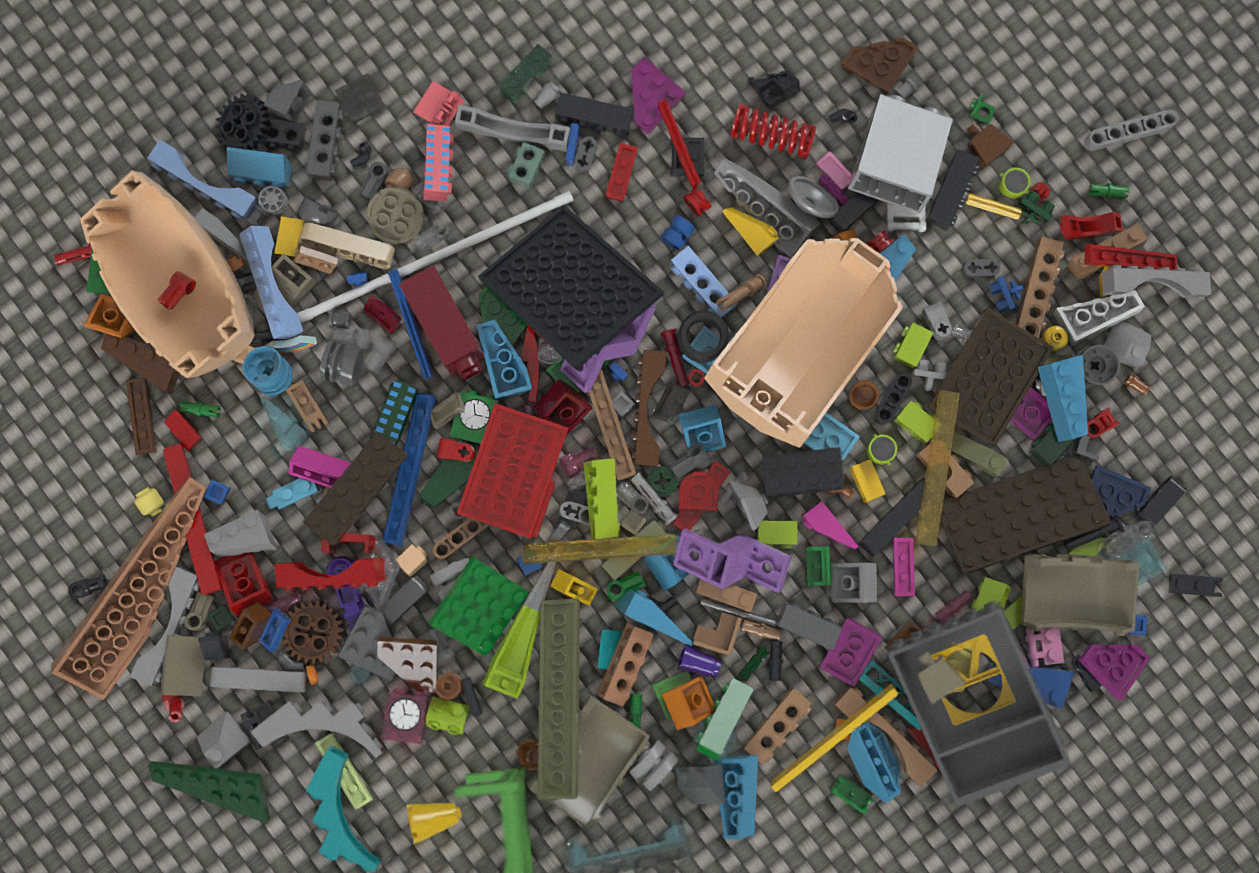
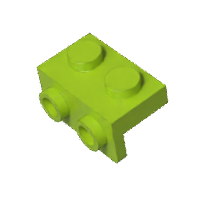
M432 696L425 725L434 730H446L453 735L463 734L470 706Z

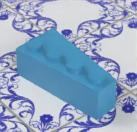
M1083 355L1038 367L1058 442L1088 435Z

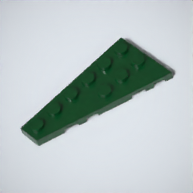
M151 761L148 765L153 782L265 824L270 820L262 775L259 773Z

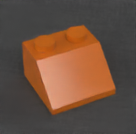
M702 675L662 693L677 730L693 726L716 711L712 709L714 703Z

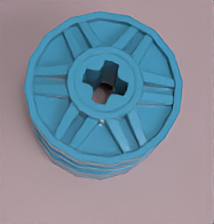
M261 346L253 349L245 357L242 365L245 377L265 395L272 396L282 393L289 387L293 378V370L290 364L272 347Z

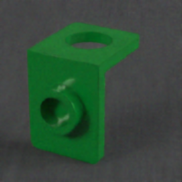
M981 93L977 99L973 98L969 107L971 109L969 117L988 125L996 108L982 102L984 93ZM979 109H988L989 116L986 118L981 117Z

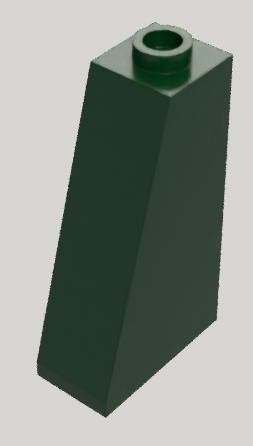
M467 449L465 451H461V454L464 455V458L465 455H469L470 451H467ZM475 450V457L469 462L444 459L419 494L423 498L421 502L429 508L432 505L437 508L465 486L478 452Z

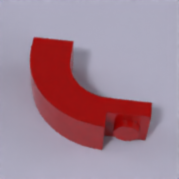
M1110 212L1092 217L1061 216L1060 230L1064 235V239L1082 240L1119 234L1123 232L1121 214Z

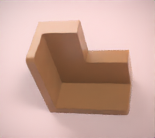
M722 612L716 630L697 625L692 641L693 644L730 656L742 618Z

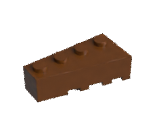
M110 334L105 335L101 345L102 350L165 392L173 394L180 373L169 365V361L165 357L159 356L153 346L125 336L119 338Z

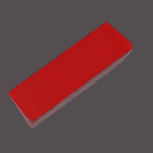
M175 409L164 421L187 451H190L203 440L191 423L180 413V410Z

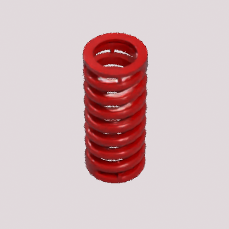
M739 104L730 137L737 139V132L740 128L739 138L743 141L750 131L749 142L753 144L760 133L759 145L764 146L770 134L768 147L773 149L780 136L779 152L784 151L790 138L788 146L789 155L794 153L800 140L797 155L799 158L807 160L815 136L816 126L809 125L808 127L806 123H802L797 131L798 122L796 120L791 121L788 127V119L783 117L778 125V115L776 114L772 115L768 123L769 114L766 111L762 113L758 121L759 110L756 108L753 109L748 119L749 107Z

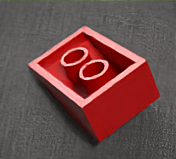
M253 552L226 556L215 561L229 608L238 618L244 609L257 602L264 606L274 601L268 583Z

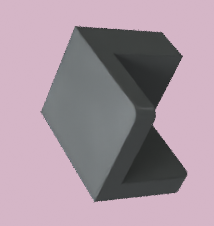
M1087 435L1076 438L1071 454H1079L1081 458L1097 461L1099 459V456L1096 455L1099 443L1089 440L1090 437Z

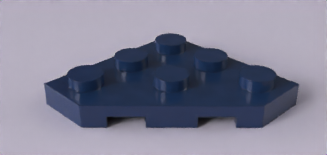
M1098 465L1095 466L1091 475V480L1109 519H1112L1115 515L1120 516L1144 506L1151 487Z

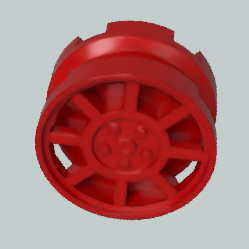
M694 187L691 189V193L683 196V199L690 210L697 217H700L702 215L701 212L708 211L711 208V204L706 200L701 190L697 191L698 188Z
M884 230L866 245L880 254L895 241L889 238L887 231Z

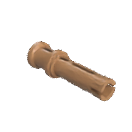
M760 274L754 275L751 280L744 281L741 287L718 299L717 306L721 307L720 310L724 311L743 298L754 296L757 291L766 288L767 282L765 278Z

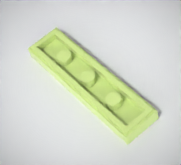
M333 732L315 743L322 756H324L330 746L344 751ZM347 758L343 768L341 787L353 808L357 810L373 800L350 759Z

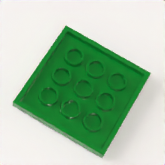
M472 556L428 621V624L487 657L529 591Z

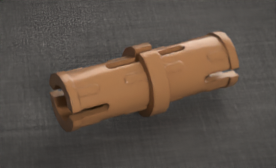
M743 620L741 632L757 635L758 638L765 637L779 641L782 629L766 626L765 623L758 624Z

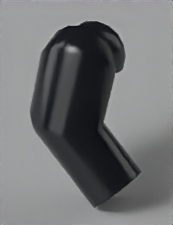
M362 142L359 145V156L350 160L354 169L370 160L372 149L367 142Z

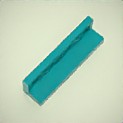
M872 660L867 664L859 678V681L876 695L883 691L882 681L892 682L895 688L898 687L901 690L897 691L898 694L905 693L903 686ZM872 666L878 671V679L871 680L865 675ZM897 696L887 703L916 729H921L918 719L912 714V706L909 699L906 705H901L897 702Z

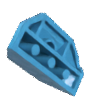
M868 721L863 722L851 732L848 752L864 786L884 802H889L901 793V788L899 787L900 765L884 731Z

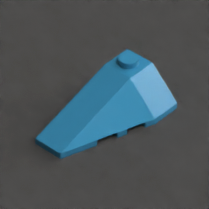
M496 320L478 324L477 329L495 399L502 401L531 390L533 387L528 369Z
M639 589L636 592L629 590L616 603L615 607L623 614L692 646L693 642L647 598V593Z

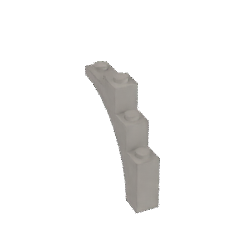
M289 701L251 731L262 747L289 733L306 729H324L351 737L365 746L375 758L382 753L380 749L383 747L377 738L373 740L369 736L371 731L364 722L362 724L359 723L365 717L362 714L365 710L358 702L354 704L353 701L334 716L331 714L334 710L327 702L323 704L320 701L302 716L301 712L303 710L296 702L292 703Z

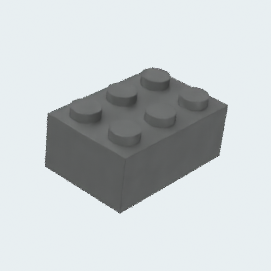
M794 602L783 604L776 620V626L825 648L834 649L842 630L838 626L839 622L830 618L823 620L820 618L821 614L812 610L805 612L802 610L803 606Z

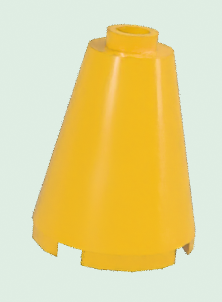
M455 803L406 805V811L409 814L407 817L414 844L420 843L459 823L458 819L462 818L460 807H456Z

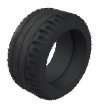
M697 311L690 314L684 319L679 328V346L684 355L692 361L699 363L712 362L719 357L728 345V327L720 316L711 311ZM699 322H707L714 325L720 334V341L717 347L707 352L697 351L692 348L687 340V333L691 326Z

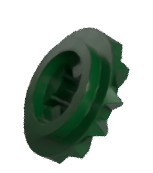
M656 467L647 477V483L659 497H666L672 494L677 487V477L672 469L668 467ZM660 473L664 479L671 480L665 483V490H663L660 484H654V482L660 479Z

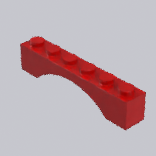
M384 557L356 560L351 567L337 575L317 572L302 561L274 564L276 588L284 587L285 591L296 590V587H301V590L313 589L312 586H317V589L329 588V585H333V588L336 589L344 588L347 584H350V588L362 587V584H367V587L379 586V582L386 581Z

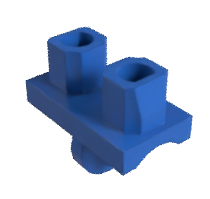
M1003 276L997 278L998 281L992 283L989 287L993 295L1003 292L1005 296L1004 299L996 302L999 311L1017 309L1011 294H1014L1016 300L1022 298L1019 291L1024 289L1023 285L1017 286L1015 280L1009 282L1012 288L1009 290Z

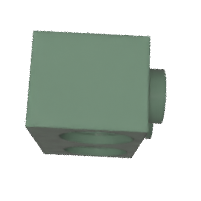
M523 142L522 147L517 148L515 163H511L507 174H509L511 182L531 190L545 158V151ZM528 153L534 155L531 160H526L524 157ZM521 170L527 172L524 177H518L517 173Z

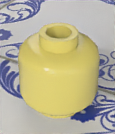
M147 487L135 495L137 498H135L134 503L142 515L150 514L153 517L162 511L160 507L164 504V500L156 489Z

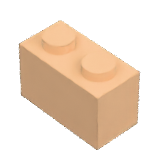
M412 544L395 561L411 578L427 563V555L419 545L415 547Z

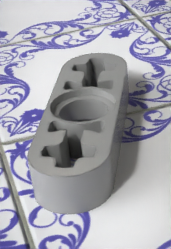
M571 501L563 502L559 506V514L562 518L590 526V522L584 521L581 517V513L584 510H588V506ZM570 505L571 510L577 511V507H580L577 512V519L574 518L576 516L574 513H569L567 516L563 508Z

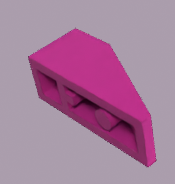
M822 501L802 516L804 519L802 522L808 530L812 529L814 532L851 549L859 547Z

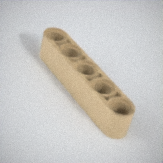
M304 223L299 237V244L304 247L383 269L391 267L395 252L394 247L389 244L314 223Z

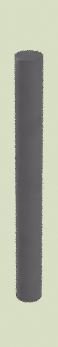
M702 598L700 603L702 606L760 624L765 623V625L773 628L776 624V620L706 598Z

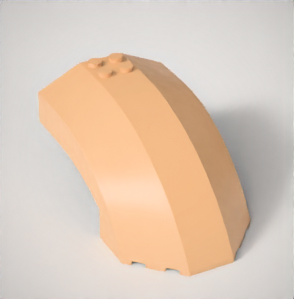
M850 238L844 241H840V239H825L824 241L806 240L787 264L768 294L712 364L704 379L733 412L764 434L800 448L902 309L901 301H898L895 280L894 277H891L889 270L891 268L889 260L858 238Z

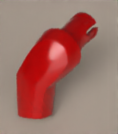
M162 695L165 708L169 711L170 721H180L182 718L181 710L184 708L182 696Z

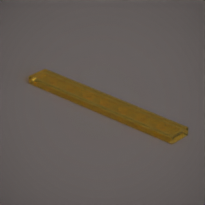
M939 390L915 542L917 544L935 547L937 544L960 393Z
M676 534L525 544L522 561L524 564L676 554L677 537Z

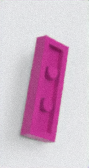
M893 538L894 596H915L913 538Z

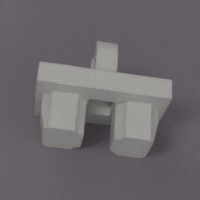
M920 359L917 367L912 369L911 374L924 376L925 391H930L934 378L944 380L947 375L946 363L935 362L934 372L927 371L929 361Z

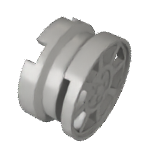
M267 186L259 194L258 201L260 206L270 215L282 214L287 209L288 198L279 187Z

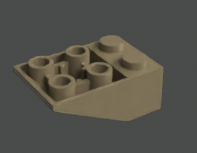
M284 253L272 266L273 276L279 291L290 307L294 309L317 282ZM256 290L250 301L265 313L258 290Z

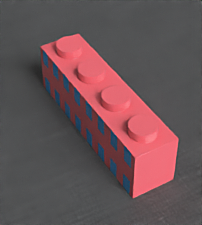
M427 124L424 200L447 202V195H451L452 183H448V178H452V166H449V161H452L453 150H449V145H453V134L450 133V126Z

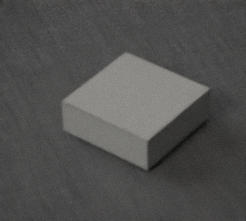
M622 391L612 400L615 412L622 418L635 405Z

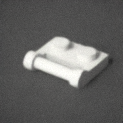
M886 202L887 231L919 230V232H925V207L919 214ZM893 218H918V222H894Z

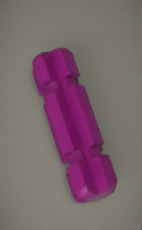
M824 174L819 179V183L825 186V189L835 199H838L837 202L843 206L850 198L843 194V191L834 181H830L831 178L827 174Z

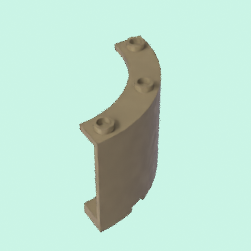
M1045 554L1025 556L1021 625L1029 627V630L1040 631L1041 628L1069 627L1072 630L1091 628L1112 631L1118 636H1126V633L1134 632L1139 562L1120 558L1105 560L1103 556L1055 554V557H1048Z
M591 696L579 714L578 799L546 801L587 829L593 823L596 825L602 817L600 811L616 786L621 787L626 777L624 774L639 753L643 755L649 746L647 741L650 735ZM538 776L529 788L536 794H538Z

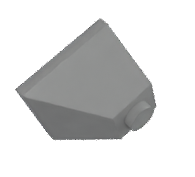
M1122 321L1112 326L1104 345L1109 346L1116 352L1121 363L1135 369L1142 366L1149 352L1151 334Z
M731 481L730 485L740 511L753 531L757 529L768 513L765 506L768 504L764 494L759 493L757 488Z
M228 711L197 736L203 754L214 768L217 769L224 766L250 743V737Z

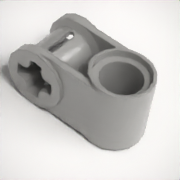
M938 302L922 308L923 316L931 332H933V337L937 340L946 339L952 331V326L943 303ZM941 328L946 331L943 333L942 331L939 332L938 329Z

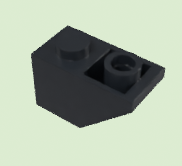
M222 632L205 633V637L198 638L205 661L230 658L228 635H222Z

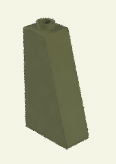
M653 520L607 560L602 567L615 581L667 535L665 532L667 528L660 520L658 522Z

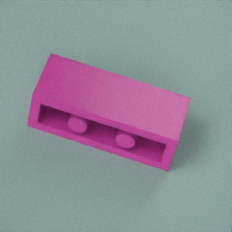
M298 446L289 463V474L331 488L351 463Z

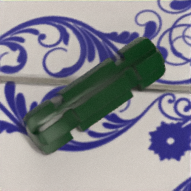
M760 646L756 651V655L754 654L747 662L745 669L739 672V676L743 680L747 681L751 676V672L753 673L761 664L762 659L769 654L768 650L763 646Z

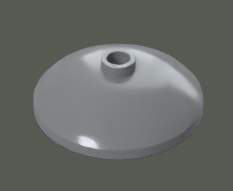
M795 176L789 181L790 195L803 212L820 218H831L837 214L839 210L837 201L819 183L802 176Z

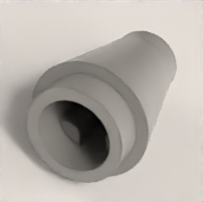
M550 81L544 85L534 102L542 109L558 98L561 91Z

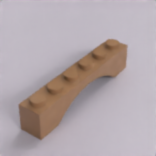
M848 686L833 704L849 718L867 702L862 698L864 694L856 687L852 689ZM876 712L866 720L878 726L893 740L900 753L904 772L920 787H923L938 771L934 767L936 763L928 755L926 757L922 756L919 753L921 749L913 741L910 744L905 739L907 735L899 728L895 730L891 726L892 721L886 715L880 716Z

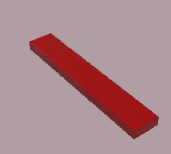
M1093 244L1084 245L1085 265L1103 267L1121 265L1122 268L1138 266V269L1154 267V270L1168 267L1172 271L1177 269L1176 254Z

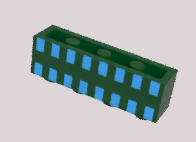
M395 379V382L389 386L388 400L382 404L381 418H378L375 422L374 435L379 432L398 446L415 403L416 394L420 389Z

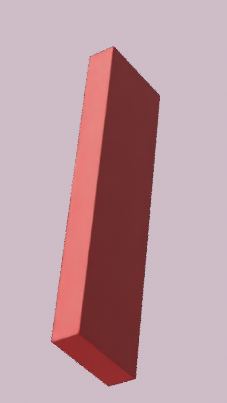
M715 461L707 474L715 480L719 490L731 471ZM681 510L672 522V525L681 531L684 529L691 530L703 511Z

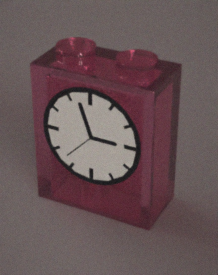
M394 688V691L388 692L382 740L421 745L424 740L429 696L425 695L423 691H413V694L405 693L406 689Z

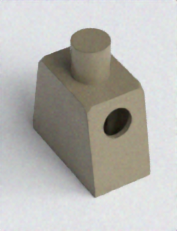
M926 651L918 657L924 666L918 670V676L932 704L964 684V677L943 656L934 660L930 653Z

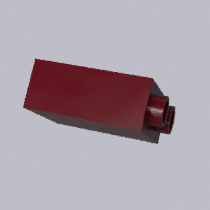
M434 265L399 284L401 290L449 373L453 377L459 374L463 380H467L483 370L480 362L485 360L484 353Z

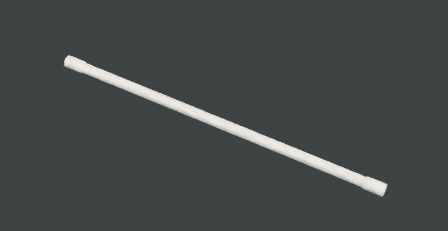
M567 191L550 201L398 268L400 277L402 278L548 211L560 208L563 204L571 203L574 201L570 191ZM388 273L312 308L298 312L300 323L309 321L317 315L391 283Z

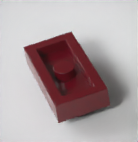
M374 295L369 297L362 310L390 334L397 330L402 320L400 316Z

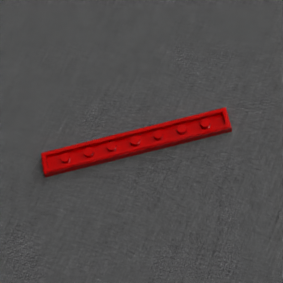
M181 443L162 449L174 494L177 493L189 477L192 478L184 446ZM199 505L192 526L186 534V539L200 591L204 596L222 590L213 553L210 551L204 536L207 531Z

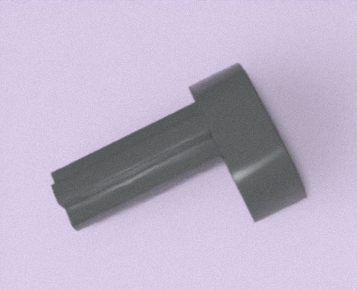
M562 520L547 540L554 546L558 544L580 561L586 552L565 536L570 525Z

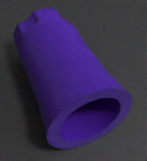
M685 644L680 654L677 670L716 678L720 671L721 659Z

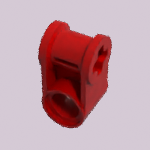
M1109 407L1087 421L1088 428L1089 425L1094 428V434H1091L1088 429L1087 436L1090 437L1089 439L1102 435L1120 423L1114 419Z
M440 438L436 457L469 462L475 457V449L466 443ZM467 449V451H470L469 455H465L464 458V455L461 454V451H465Z

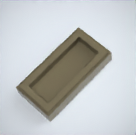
M453 393L432 409L431 421L434 428L440 429L465 410L460 393Z

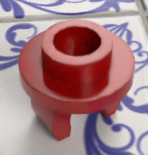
M1036 183L1031 188V191L1040 195L1038 202L1045 201L1050 195L1051 190L1045 183Z

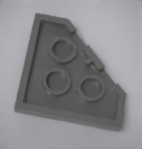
M365 604L338 657L391 681L395 672L378 658L377 653L378 637H391L390 631L388 630L383 612Z

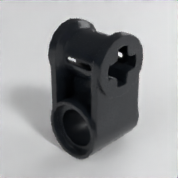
M1078 654L1073 658L1072 665L1085 687L1093 693L1103 685L1086 667H1082L1083 664L1078 660L1082 654Z

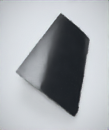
M789 70L780 71L777 74H766V78L754 80V77H750L748 79L751 87L770 110L800 91V80Z

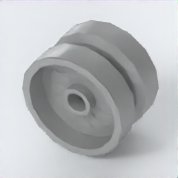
M469 558L453 562L430 576L435 586L447 583L446 586L438 591L441 601L468 563Z
M656 740L647 748L643 755L641 754L629 771L636 779L641 778L648 772L642 784L649 791L663 780L678 761V757L672 752H667L662 756L665 751V745L659 740Z

